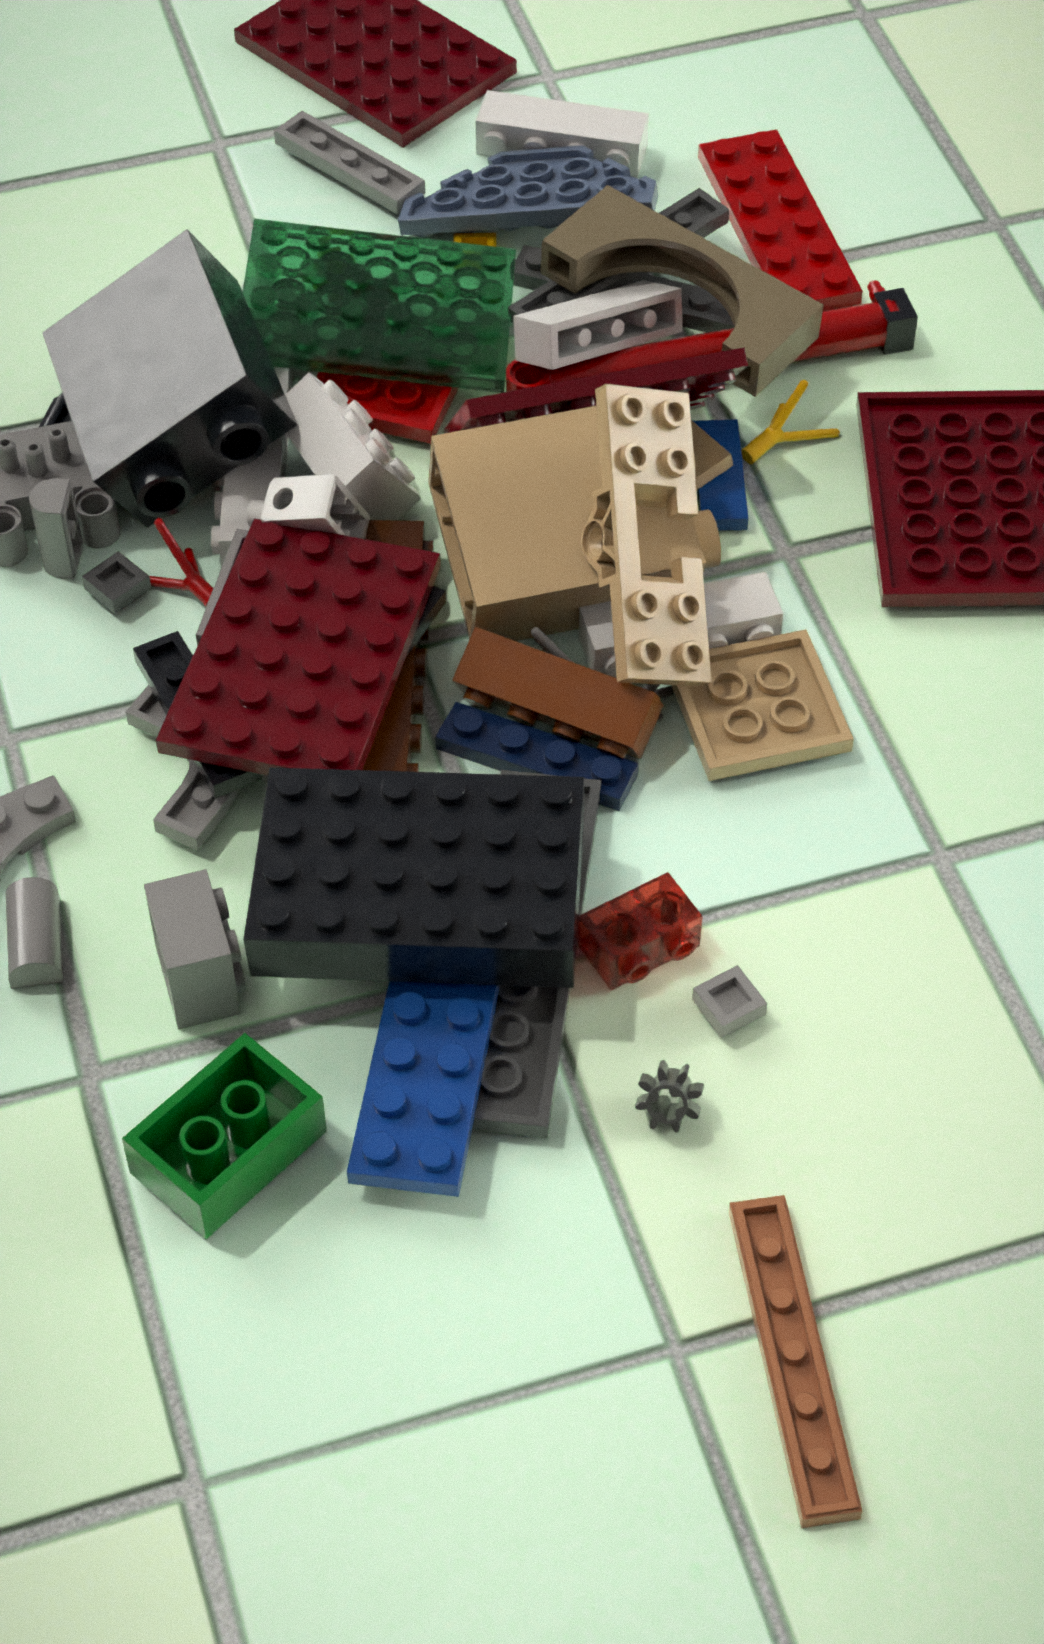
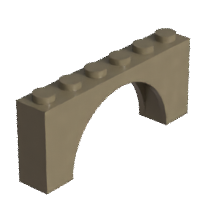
M609 185L604 187L542 240L541 274L575 294L599 279L627 272L667 274L690 281L708 291L724 306L734 325V330L722 343V351L744 347L748 367L736 375V381L731 384L754 397L762 392L819 337L823 304Z

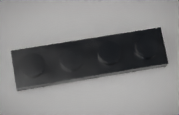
M179 631L133 648L135 662L166 715L193 657ZM194 761L215 798L262 780L261 774Z

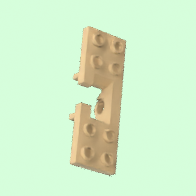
M604 384L595 389L602 487L592 491L593 508L583 529L581 549L585 560L598 572L599 588L610 589L617 682L703 686L711 683L712 680L702 558L680 557L670 561L671 577L642 576L636 506L666 508L667 518L688 520L698 515L689 393Z

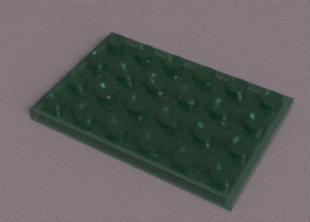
M254 218L242 292L273 367L499 393L504 392L511 319L508 306L512 305L516 249Z

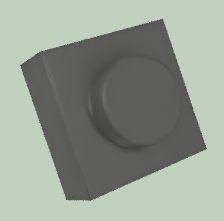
M119 551L82 576L84 589L114 614L151 589L149 575Z

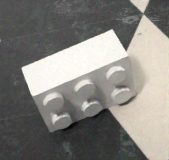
M309 372L285 394L297 422V426L286 433L288 438L315 475L336 474L370 515V520H399L422 499L411 484L416 478L413 472L398 457L393 460L389 454L394 449L392 444L378 429L374 428L371 430L368 426L373 420L369 413L356 400L348 404L347 401L349 399L332 380L329 379L324 384Z

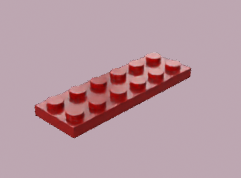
M777 129L698 144V159L720 203L730 209L729 221L751 265L824 305L823 311L861 304L863 290Z

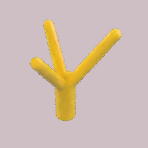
M801 380L787 402L779 404L769 427L741 450L742 458L748 464L756 462L778 442L833 438L840 435V431L837 428L783 432L781 429L808 387L807 380Z

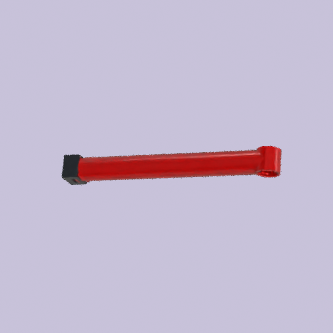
M872 280L867 285L872 303L823 311L818 339L792 363L880 347L884 355L913 350L918 315L903 287L886 290L878 280ZM734 328L636 345L553 370L515 361L514 359L506 368V392L721 352L722 343L729 337Z

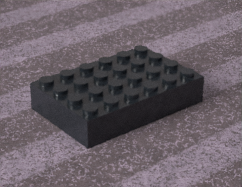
M269 767L243 937L250 977L574 988L585 820L584 777Z

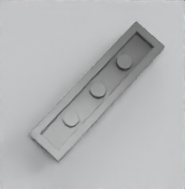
M303 110L274 130L276 145L395 214L401 212L405 199L419 192L422 194L426 193L424 179Z

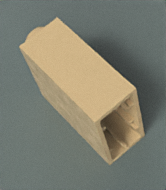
M596 406L431 436L428 485L469 639L475 627L514 641L533 638L531 630L535 627L539 628L545 635L579 629V607L611 601L610 589L599 588L598 572L585 560L581 549L583 529L593 508L592 491L602 487ZM694 455L695 478H696V463H695V455ZM636 506L642 576L671 577L670 561L680 557L702 558L703 572L706 568L720 565V537L715 518L709 509L698 511L697 516L683 520L667 518L666 508Z

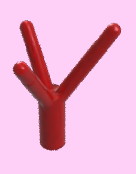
M160 518L155 519V527L186 577L182 580L149 576L151 586L190 591L206 607L213 587L200 575L193 550L187 547L183 553L164 521Z

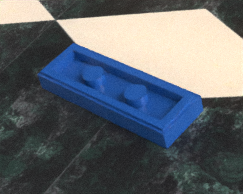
M738 419L692 420L731 454L734 464L697 490L699 511L709 509L712 512L718 531L748 530L749 517Z

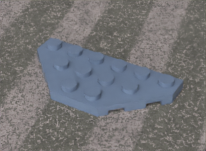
M583 145L502 151L487 158L488 166L473 174L471 170L465 169L441 181V189L425 198L424 194L419 192L405 199L398 218L401 236L416 235L417 237H430L436 233L445 232L474 233L478 230L488 229L508 232L520 227L530 226L550 229L561 225L607 185L655 211L658 200L656 180L648 176H643L639 179L631 176L629 167L610 158L602 162L595 159L593 150Z

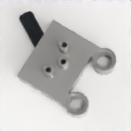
M60 393L59 397L53 398L39 427L0 435V567L17 565L26 558L28 544L25 531L35 529L29 494L36 484L46 479L63 478L70 479V482H72L84 545L95 549L106 548L113 545L120 537L121 529L116 501L92 480L63 393Z

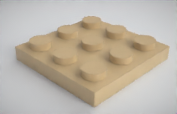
M807 629L709 649L711 683L703 686L672 685L708 781L852 751L854 738Z

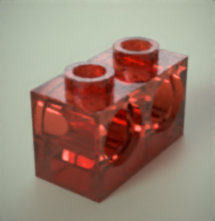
M666 872L579 915L578 947L612 991L626 983L632 984L641 981L652 970L671 960L679 961L692 954L700 946L703 916L670 873ZM615 945H624L625 947H617Z

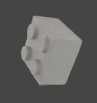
M207 869L143 884L155 947L178 1030L239 1015L240 1007L237 993L246 991V984L240 964L242 956L237 935L234 929L230 930L227 920L230 917L223 888L212 889Z

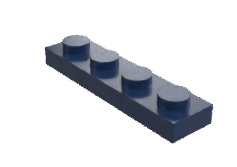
M459 702L454 703L435 736L437 750L498 771L509 770L601 780L599 805L616 811H620L638 777V762L626 758L622 759L596 748Z

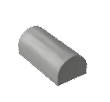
M63 478L46 479L36 484L29 494L43 568L49 575L55 578L74 579V576L77 575L82 554L83 539L72 482H70V479Z
M28 877L14 881L7 887L5 892L8 980L10 988L63 983L61 915L58 889L53 882L39 877Z

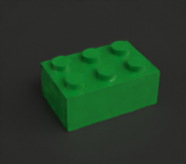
M244 1033L122 1137L129 1173L201 1236L208 1239L327 1132L323 1096L249 1035Z

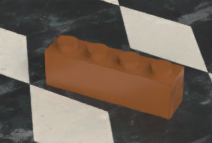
M478 627L474 628L452 679L456 686L464 693L462 699L476 707L489 710L492 704L507 709V716L519 723L534 727L537 720L553 726L551 732L557 736L578 743L581 737L598 743L596 749L622 759L626 757V754L638 759L642 758L664 706L658 695L653 691L631 683H619L617 678Z

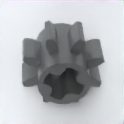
M661 1060L655 1078L649 1074L642 1073L638 1085L648 1093L642 1094L637 1098L635 1108L637 1110L647 1109L651 1117L650 1128L654 1129L659 1123L671 1125L674 1132L677 1133L680 1130L682 1119L685 1115L691 1119H698L701 1107L690 1099H696L703 1094L704 1083L697 1082L692 1084L688 1076L690 1065L685 1064L681 1069L669 1068L665 1060ZM662 1089H668L671 1097H679L678 1103H671L668 1095L660 1096Z

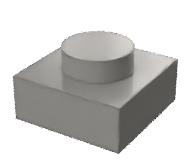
M738 965L693 987V1002L721 1038L758 1020L767 1013L768 1003Z

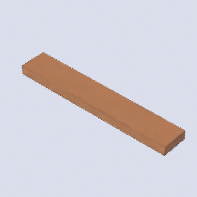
M785 1195L730 1202L728 1213L801 1529L860 1520L862 1507Z

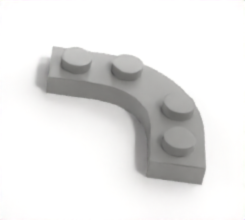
M148 684L127 709L126 716L128 725L157 737L166 718V713ZM187 759L189 770L182 784L154 817L153 822L155 832L199 851L233 806L239 789L215 798L194 761Z

